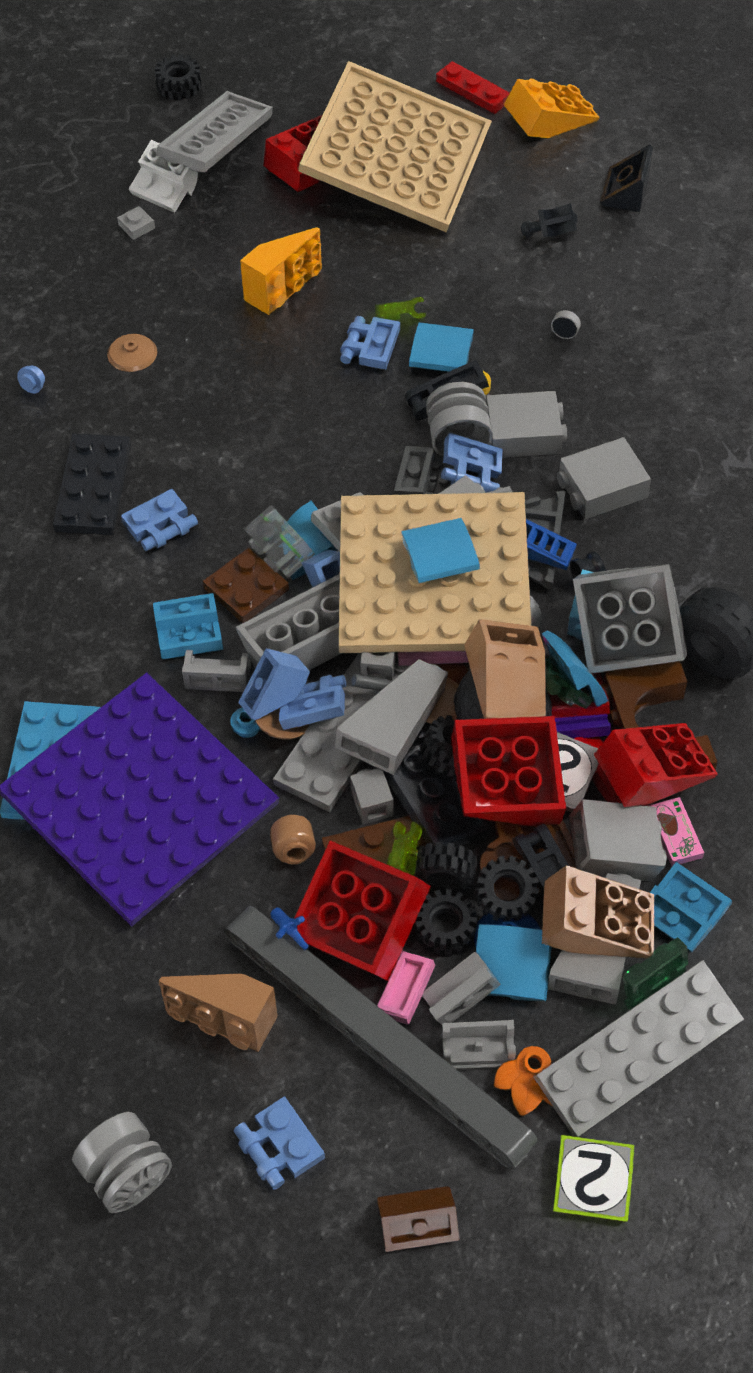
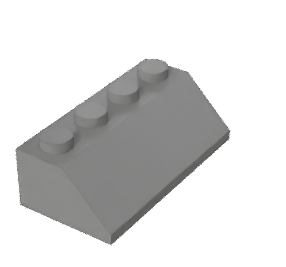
M340 574L236 626L237 633L247 653H249L255 668L266 648L297 656L308 670L342 654L339 653Z

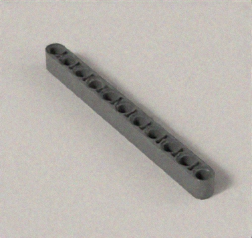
M247 906L224 929L227 938L239 950L505 1167L514 1170L538 1142L537 1137L524 1123L307 949L303 950L286 933L281 939H278L276 933L279 927L256 908Z

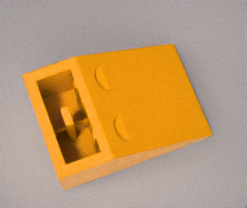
M517 79L504 103V106L525 133L531 137L550 138L593 123L600 118L593 110V105L580 94L579 88L571 84L565 86L551 81L544 83L538 82L535 79Z
M315 227L260 244L241 259L244 301L270 315L275 309L281 307L290 296L300 291L303 285L312 277L317 276L322 269L320 229Z

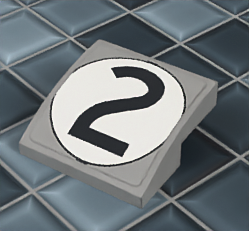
M557 732L566 810L572 812L580 801L585 798L590 782L599 763L594 756L598 748Z

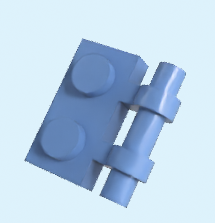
M356 316L354 322L350 323L348 327V338L341 346L340 351L342 354L340 361L344 364H349L351 359L357 355L359 356V365L386 370L400 332V322L373 317L371 324H365L363 317ZM362 337L365 338L364 343L358 342V340Z
M449 432L444 440L443 463L453 465L454 470L444 467L441 479L451 481L452 485L466 475L474 483H479L486 493L494 491L500 485L490 481V477L497 479L502 473L503 449ZM466 470L478 473V477L466 474Z
M173 489L121 515L122 523L137 542L142 540L141 545L145 551L154 547L158 549L166 545L167 540L177 535L183 536L190 532V528L198 525L195 515L191 514L188 516L187 507Z
M326 675L320 677L319 681L305 684L295 700L280 707L279 722L283 730L343 716L345 709V693L343 688L346 687L344 675L335 677Z
M285 1096L255 1115V1121L260 1127L256 1132H251L245 1122L239 1124L233 1130L240 1140L238 1143L244 1154L251 1156L257 1165L256 1172L262 1180L268 1181L273 1190L278 1189L285 1183L284 1178L279 1173L287 1167L294 1178L325 1159L324 1151ZM268 1141L278 1153L274 1158H269L262 1148V1145Z

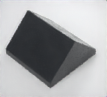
M650 144L609 167L600 200L603 206L636 212L641 211L652 160L653 147Z

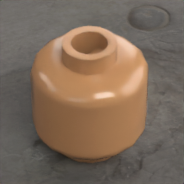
M287 815L281 817L272 825L270 838L272 849L277 859L288 864H300L311 857L315 851L316 842L309 820L299 815Z

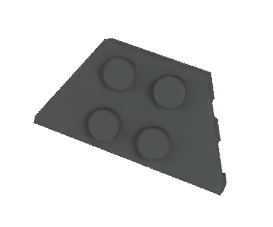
M557 491L555 497L540 500L539 496L527 499L525 501L526 519L560 535L565 491ZM535 541L534 544L538 546L539 542ZM547 545L545 550L550 551L552 546ZM528 559L529 579L552 590L555 567Z

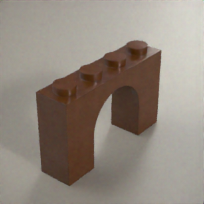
M680 661L604 671L603 683L600 685L606 690L610 703L608 720L611 728H637L635 716L642 709L656 704L684 699L687 679ZM708 735L695 737L716 770L718 762Z

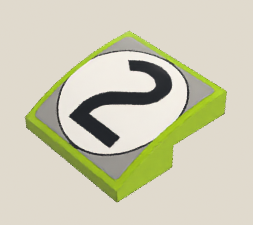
M561 1135L553 1211L628 1222L634 1145Z

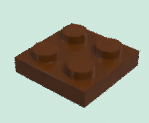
M247 548L203 580V588L209 594L213 593L214 598L241 623H244L289 591V583L250 548Z

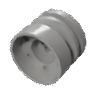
M452 382L438 387L428 397L426 411L430 425L432 447L440 456L444 455V440L449 432L488 445L491 444L493 432L488 416L487 400L480 387L467 382Z
M132 1112L117 1114L93 1129L81 1141L72 1157L75 1167L87 1183L95 1184L94 1191L98 1198L103 1199V1204L109 1213L126 1211L140 1203L163 1183L172 1168L170 1158L166 1153H162L161 1147L157 1142L149 1141V1131L137 1115Z

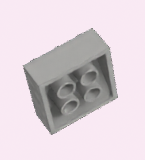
M670 564L578 575L573 579L587 668L590 673L683 661L686 658L687 648Z

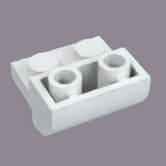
M151 140L138 161L141 169L129 187V191L139 198L175 213L185 195H192L197 183L198 172L192 171L190 167L179 163H170L165 158L157 156V145L160 143Z

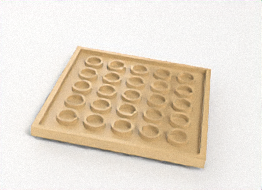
M348 61L302 157L298 171L447 232L492 121Z
M524 492L341 496L339 653L466 651L464 644L479 619L531 626ZM462 518L475 548L480 569L418 583L411 568L410 556L402 541L401 531Z

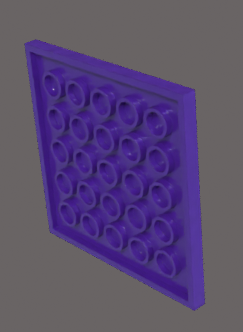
M147 672L0 784V795L131 927L279 804V797Z

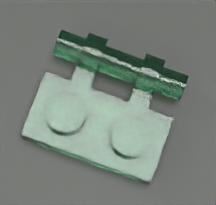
M545 654V690L551 695L557 694L563 702L570 706L575 703L587 709L594 698L585 687L577 690L551 656Z
M678 937L668 944L660 945L651 957L642 963H636L631 966L625 976H623L625 995L628 997L624 1000V1003L629 1010L687 971L685 968L688 965L687 946Z

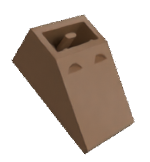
M479 619L464 647L484 719L546 716L545 649L538 627Z
M566 865L544 882L542 944L571 953L651 959L654 957V894Z
M244 974L161 977L159 980L165 1009L169 1016L180 1022L188 1020L195 1023L200 1030L208 1035L216 1036L219 1034L229 1039L231 1044L242 1050L250 1048L259 1052L278 1017L274 987Z

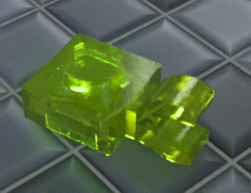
M414 297L407 301L375 305L376 316H384V319L398 320L401 319L400 314L409 313L414 318H423L426 316V313L415 312L414 306L418 302H424V298Z
M396 822L393 834L398 840L393 842L392 852L388 856L387 863L389 866L414 876L418 852L416 848L422 834V828L416 822H412L410 831L405 834L406 827L401 822Z

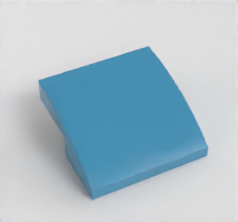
M419 322L412 345L409 367L449 372L467 364L474 329Z
M462 518L401 531L402 541L410 556L411 568L418 583L480 569L475 548Z
M213 593L153 603L162 659L185 656L186 650H193V654L223 650Z
M548 630L543 632L542 636L551 658L577 690L583 688L597 707L609 701L601 685L568 644Z
M678 862L674 863L658 886L655 885L650 893L654 894V927L691 953L704 940L732 904L730 898Z
M479 924L476 953L479 954L501 984L487 996L510 997L513 1000L546 1001L552 947L542 944V930Z

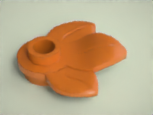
M537 1046L526 1047L519 1053L516 1060L503 1063L496 1072L494 1087L500 1090H511L513 1105L520 1116H525L532 1112L542 1100L552 1106L534 1079L535 1075L552 1064L549 1054ZM528 1059H538L540 1068L532 1069L528 1064Z

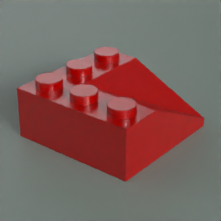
M555 716L455 720L451 738L454 768L464 816L525 826L540 825L542 823L545 825L561 824L566 811Z
M330 840L294 917L303 916L305 918L303 923L297 925V930L307 944L388 981L431 886L413 875Z

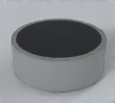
M567 310L556 313L551 323L552 331L563 339L575 337L581 326L579 317Z

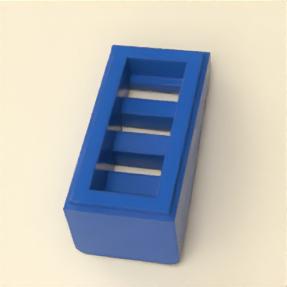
M526 519L528 559L567 570L577 544ZM535 541L539 542L538 546L534 544ZM547 545L552 546L550 551L545 550ZM558 549L564 550L561 557L556 555Z

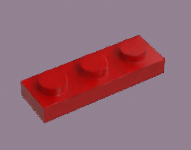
M453 61L436 73L437 83L493 114H496L504 107V103L510 92Z

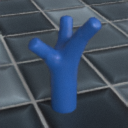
M281 908L273 909L270 916L279 926L276 937L281 939L286 933L303 950H306L309 946L297 930V925L303 923L305 918L303 916L290 918Z

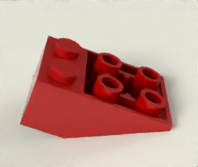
M323 115L266 139L263 166L297 192L320 181L299 172L298 167Z
M686 723L615 729L594 753L596 760L624 807L654 803L715 778L718 775L709 757L704 753Z

